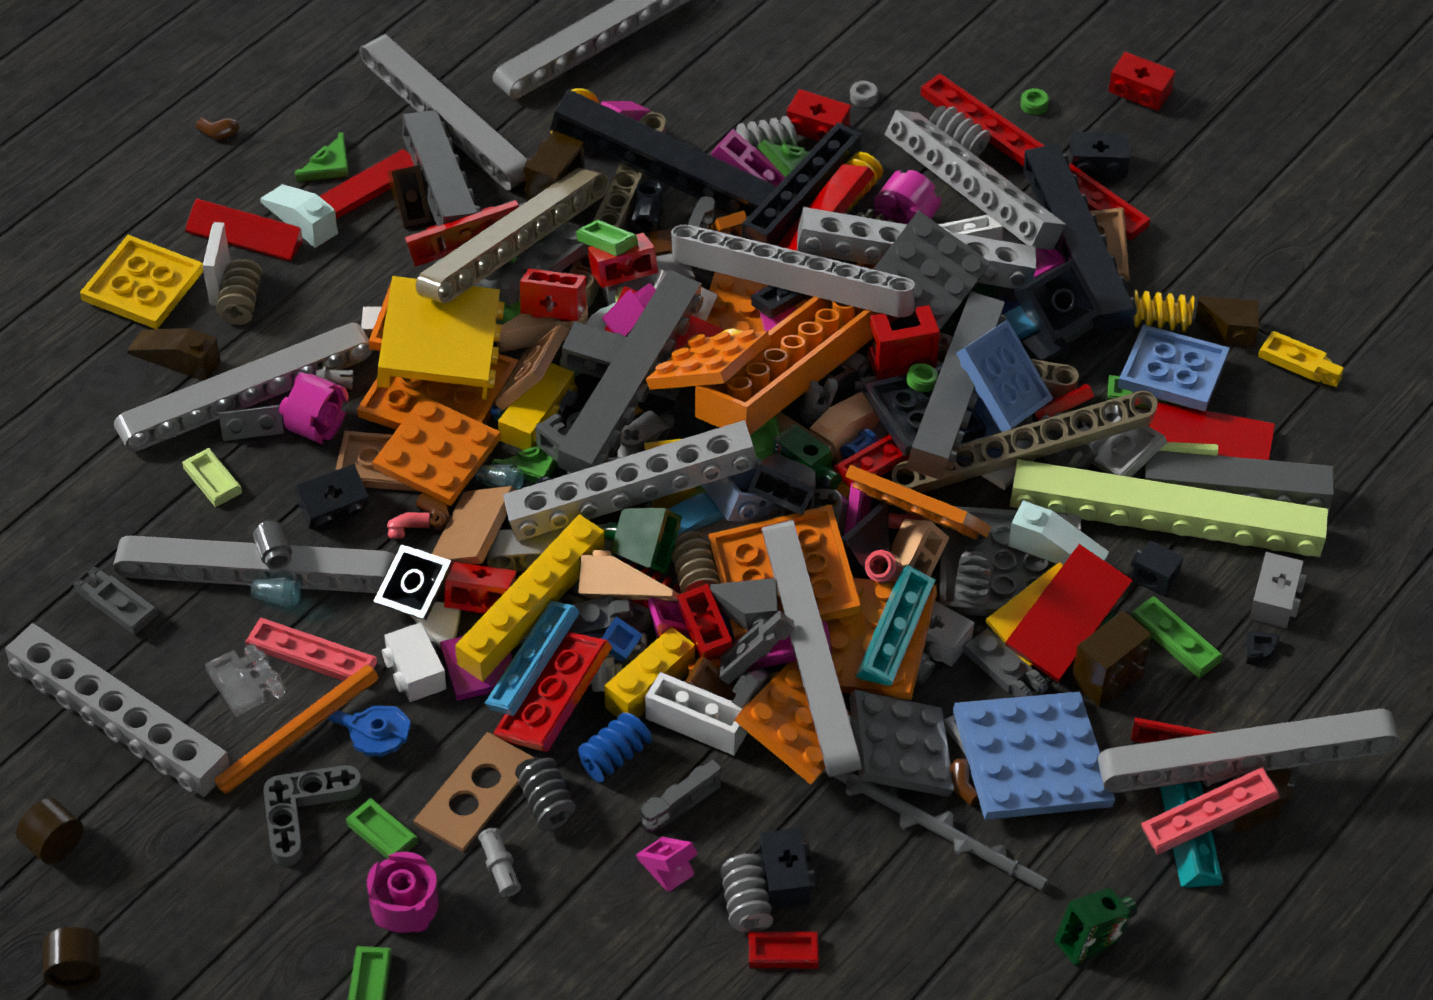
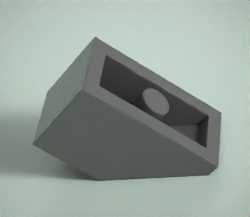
M775 578L711 584V593L719 611L747 631L751 630L762 619L767 622L780 611L779 594Z

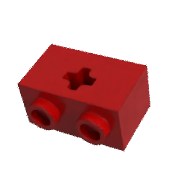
M1124 52L1111 71L1108 92L1159 111L1173 90L1176 71Z
M799 89L786 110V116L793 123L797 135L821 141L837 123L849 128L851 105Z
M644 233L637 234V246L618 256L592 246L588 247L591 273L602 288L658 273L655 247Z
M529 268L520 280L521 314H528L534 318L551 317L558 318L563 322L578 321L586 309V276Z
M454 562L445 581L444 607L486 613L516 581L517 571Z
M708 584L677 595L679 611L695 644L699 658L706 657L708 660L719 659L732 646V639Z

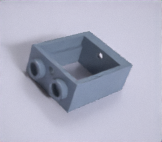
M757 458L758 464L761 462L760 458ZM757 468L702 485L727 521L757 523L782 517L785 515L787 508L751 492L743 493L739 490L745 489L748 491Z

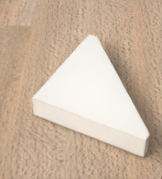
M435 602L427 620L414 616L411 617L417 623H422L431 642L434 641L440 648L441 641L456 638L462 610L445 608L444 603Z

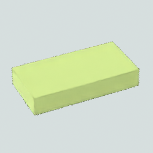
M210 448L182 462L184 470L215 507L242 493L239 483Z

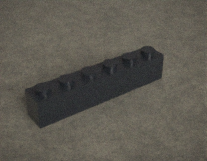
M837 123L742 223V238L777 246L802 215L803 207L808 208L842 164L844 165L855 153L860 152L862 134Z

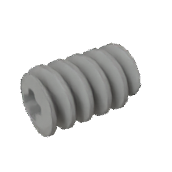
M942 105L933 112L929 119L930 122L976 157L984 151L990 140V131L986 129L982 131L980 124L974 125V120L971 118L966 119V115L962 112L958 113L956 107L952 106L947 109L946 106Z
M787 116L782 117L780 123L776 118H772L769 125L766 120H760L758 127L754 121L749 122L747 128L743 123L737 125L736 132L757 150H759L757 146L763 140H767L770 144L774 145L790 144L797 147L794 125Z
M756 854L735 856L727 860L721 868L725 899L728 903L727 911L730 915V926L744 933L766 930L773 923V917L770 915L771 906L767 903L769 895L765 891L767 884L766 880L763 879L765 873L764 869L761 868L763 862L762 858Z

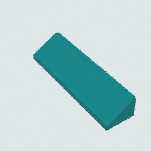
M909 565L899 573L855 677L887 686L892 685L935 583V579Z
M1201 780L1160 786L1165 812L1203 795ZM1212 830L1173 848L1182 887L1217 886L1223 883Z

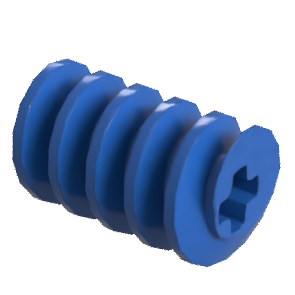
M622 713L617 720H613L608 724V728H602L598 735L592 736L588 743H583L579 747L580 761L592 779L597 782H603L604 775L602 771L611 776L614 773L612 764L621 768L624 765L622 756L627 760H631L634 757L632 749L640 753L643 750L642 742L647 745L653 742L652 735L640 719L630 713Z

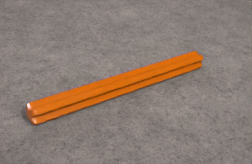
M369 665L363 666L219 774L214 780L219 790L223 793H229L376 682L378 675L373 667Z

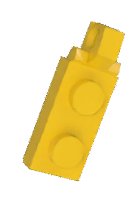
M1272 331L1259 350V358L1311 380L1322 381V383L1337 387L1342 379L1344 367L1332 363V360L1326 357V352L1278 332Z

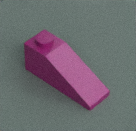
M734 129L728 133L710 154L776 187L786 178L766 156Z

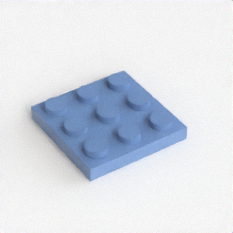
M1008 320L956 353L962 368L969 375L978 396L984 401L991 413L993 422L998 425L1001 432L1012 429L1053 399Z
M1143 325L1119 378L1118 388L1134 393L1148 391L1160 400L1206 412L1228 358L1230 348Z

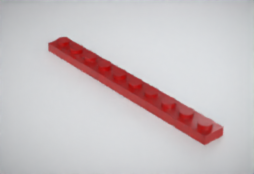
M938 74L921 86V96L937 107L942 105L946 106L947 109L952 106L956 107L958 113L962 112L966 115V119H973L974 125L980 124L982 131L985 129L990 131L989 143L1023 167L1025 150L1044 146L942 74ZM1069 163L1071 173L1076 174L1081 194H1085L1087 197L1089 211L1124 207L1126 238L1129 241L1149 227V217Z

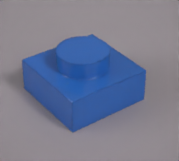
M616 616L601 639L608 640L611 644L612 649L609 654L624 663L643 634Z

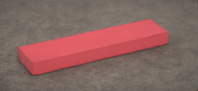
M261 617L246 640V646L249 649L341 681H345L365 665H369L373 669L377 665V658L375 656Z
M1263 767L1141 823L1142 830L1156 854L1159 855L1279 799V793Z

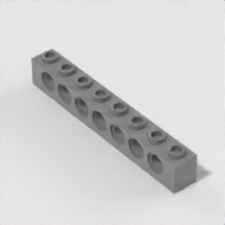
M902 110L895 111L885 132L888 138L1025 244L1039 249H1054L1066 225L1064 222L920 113Z
M803 207L798 228L797 251L877 265L907 225ZM949 232L991 262L977 283L1017 289L1033 279L1036 271L1035 246Z
M743 420L503 494L509 523L518 542L567 527L579 514L587 520L746 472L758 468L759 464L746 422Z
M34 623L5 648L9 660L8 667L16 676L26 677L32 681L33 685L40 692H48L53 695L61 706L66 709L72 708L78 712L89 725L93 726L96 724L102 728L111 740L115 742L121 741L138 758L145 757L151 761L160 773L164 775L170 774L187 791L192 792L194 790L205 797L216 786L215 778L230 767L225 750Z

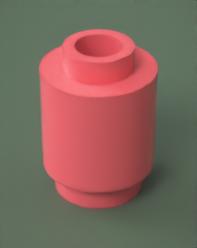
M886 550L872 552L865 562L867 575L879 583L896 582L899 573L903 570L901 559ZM888 564L887 570L883 572V567Z

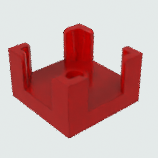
M930 305L916 308V314L921 326L894 331L891 329L886 314L871 315L870 327L877 345L876 351L874 347L868 348V358L877 381L908 374L909 368L917 363H925L933 368L937 367L940 331Z

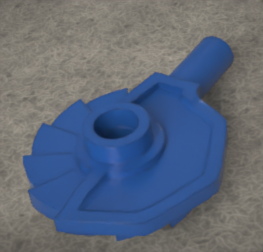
M372 706L362 713L355 712L354 715L337 710L328 717L329 721L348 728L354 749L364 753V756L378 755L383 757L392 751L395 753L402 743L405 744L408 741L411 728L410 719L395 706Z

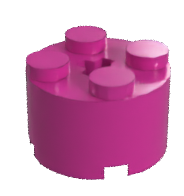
M901 170L896 171L874 199V219L881 213L885 215L884 221L892 218L895 223L908 225L918 210L932 219L941 206L940 195L937 198L934 192L935 185L926 176L913 170H908L906 173H900Z
M301 372L295 379L294 387L289 397H285L279 407V413L284 416L285 428L320 444H323V439H332L345 418L346 412L341 409L343 401L348 403V392L346 388L313 374Z
M396 852L388 855V859L380 864L377 862L371 868L367 877V889L370 909L376 925L398 933L424 931L428 927L429 922L434 918L439 906L436 874L427 864L426 859L411 852Z

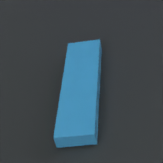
M550 601L486 700L485 704L490 710L512 716L515 715L580 612L574 605Z

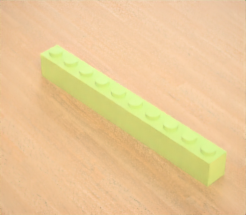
M1017 459L1009 507L1019 508L1024 500L1052 510L1055 513L1079 515L1081 519L1088 521L1093 520L1112 523L1118 526L1143 528L1149 531L1174 533L1180 536L1205 538L1211 541L1236 543L1242 546H1254L1273 551L1297 553L1304 556L1320 557L1326 540L1328 509Z

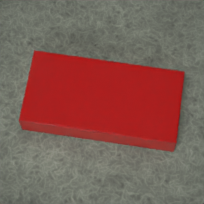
M1085 384L1052 399L1033 414L1038 421L1046 414L1051 418L1057 413H1062L1094 397L1093 391L1088 384Z
M749 932V968H818V932Z

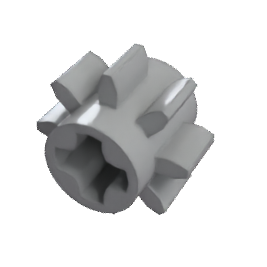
M607 656L590 683L592 684V691H604V685L622 670L620 663L614 664V656Z

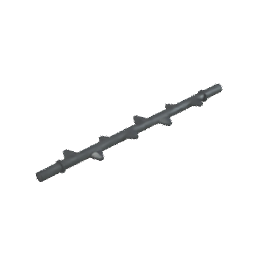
M852 772L833 776L835 779L846 784V793L852 796L863 793L900 814V828L905 830L920 824L953 842L954 853L958 855L971 852L1009 873L1008 876H1015L1040 891H1043L1047 886L1049 879L1021 865L1020 861L1008 858L1005 846L999 845L990 848L953 828V814L951 812L933 817L898 798V788L894 786L882 789L871 782L859 780V776Z

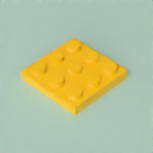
M127 235L80 291L81 300L158 329L203 273V263Z

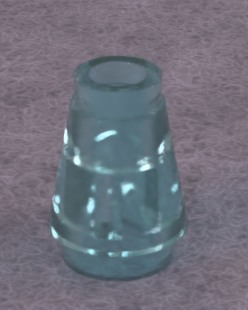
M482 464L476 472V480L492 488L512 486L515 490L522 489L524 484V471L518 468L516 464Z
M291 576L255 579L251 586V595L253 598L289 608L299 603L301 584Z

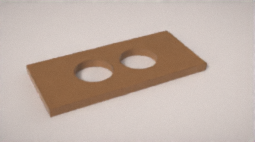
M486 732L414 819V825L464 852L519 784V779L515 776L517 765L534 757ZM491 767L500 773L501 779L494 787L480 788L473 783V774L480 768ZM469 794L478 800L479 806L474 813L460 816L451 811L449 807L450 802L458 795Z

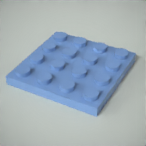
M1080 692L959 702L954 704L953 714L985 820L1113 806L1115 798L1113 793L1105 790L1098 764L1100 752Z

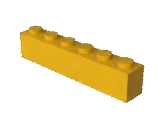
M579 514L455 645L457 665L483 682L532 630L550 601L558 602L580 578L581 555H592L594 550L605 551L604 530Z

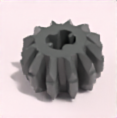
M965 551L961 555L955 588V596L959 602L972 606L985 605L988 602L994 569V561L991 555L983 554V552Z

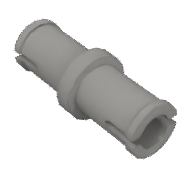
M489 828L482 831L478 838L487 856L486 866L488 871L493 872L500 895L502 897H505L506 894L507 897L512 896L521 889V885L512 867L514 862L512 855L506 852L498 828Z

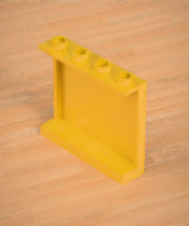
M392 276L378 363L377 387L389 388L391 376L483 387L482 399L486 400L488 388H494L496 370H491L490 367L491 365H497L499 347H493L494 342H500L502 324H496L497 319L503 320L505 302L499 301L500 289L472 286L452 301L441 303L417 294V279Z

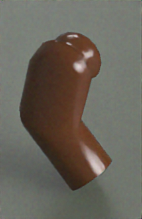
M956 759L950 766L954 792L970 806H973L979 799L975 787L969 783L970 767L968 760Z

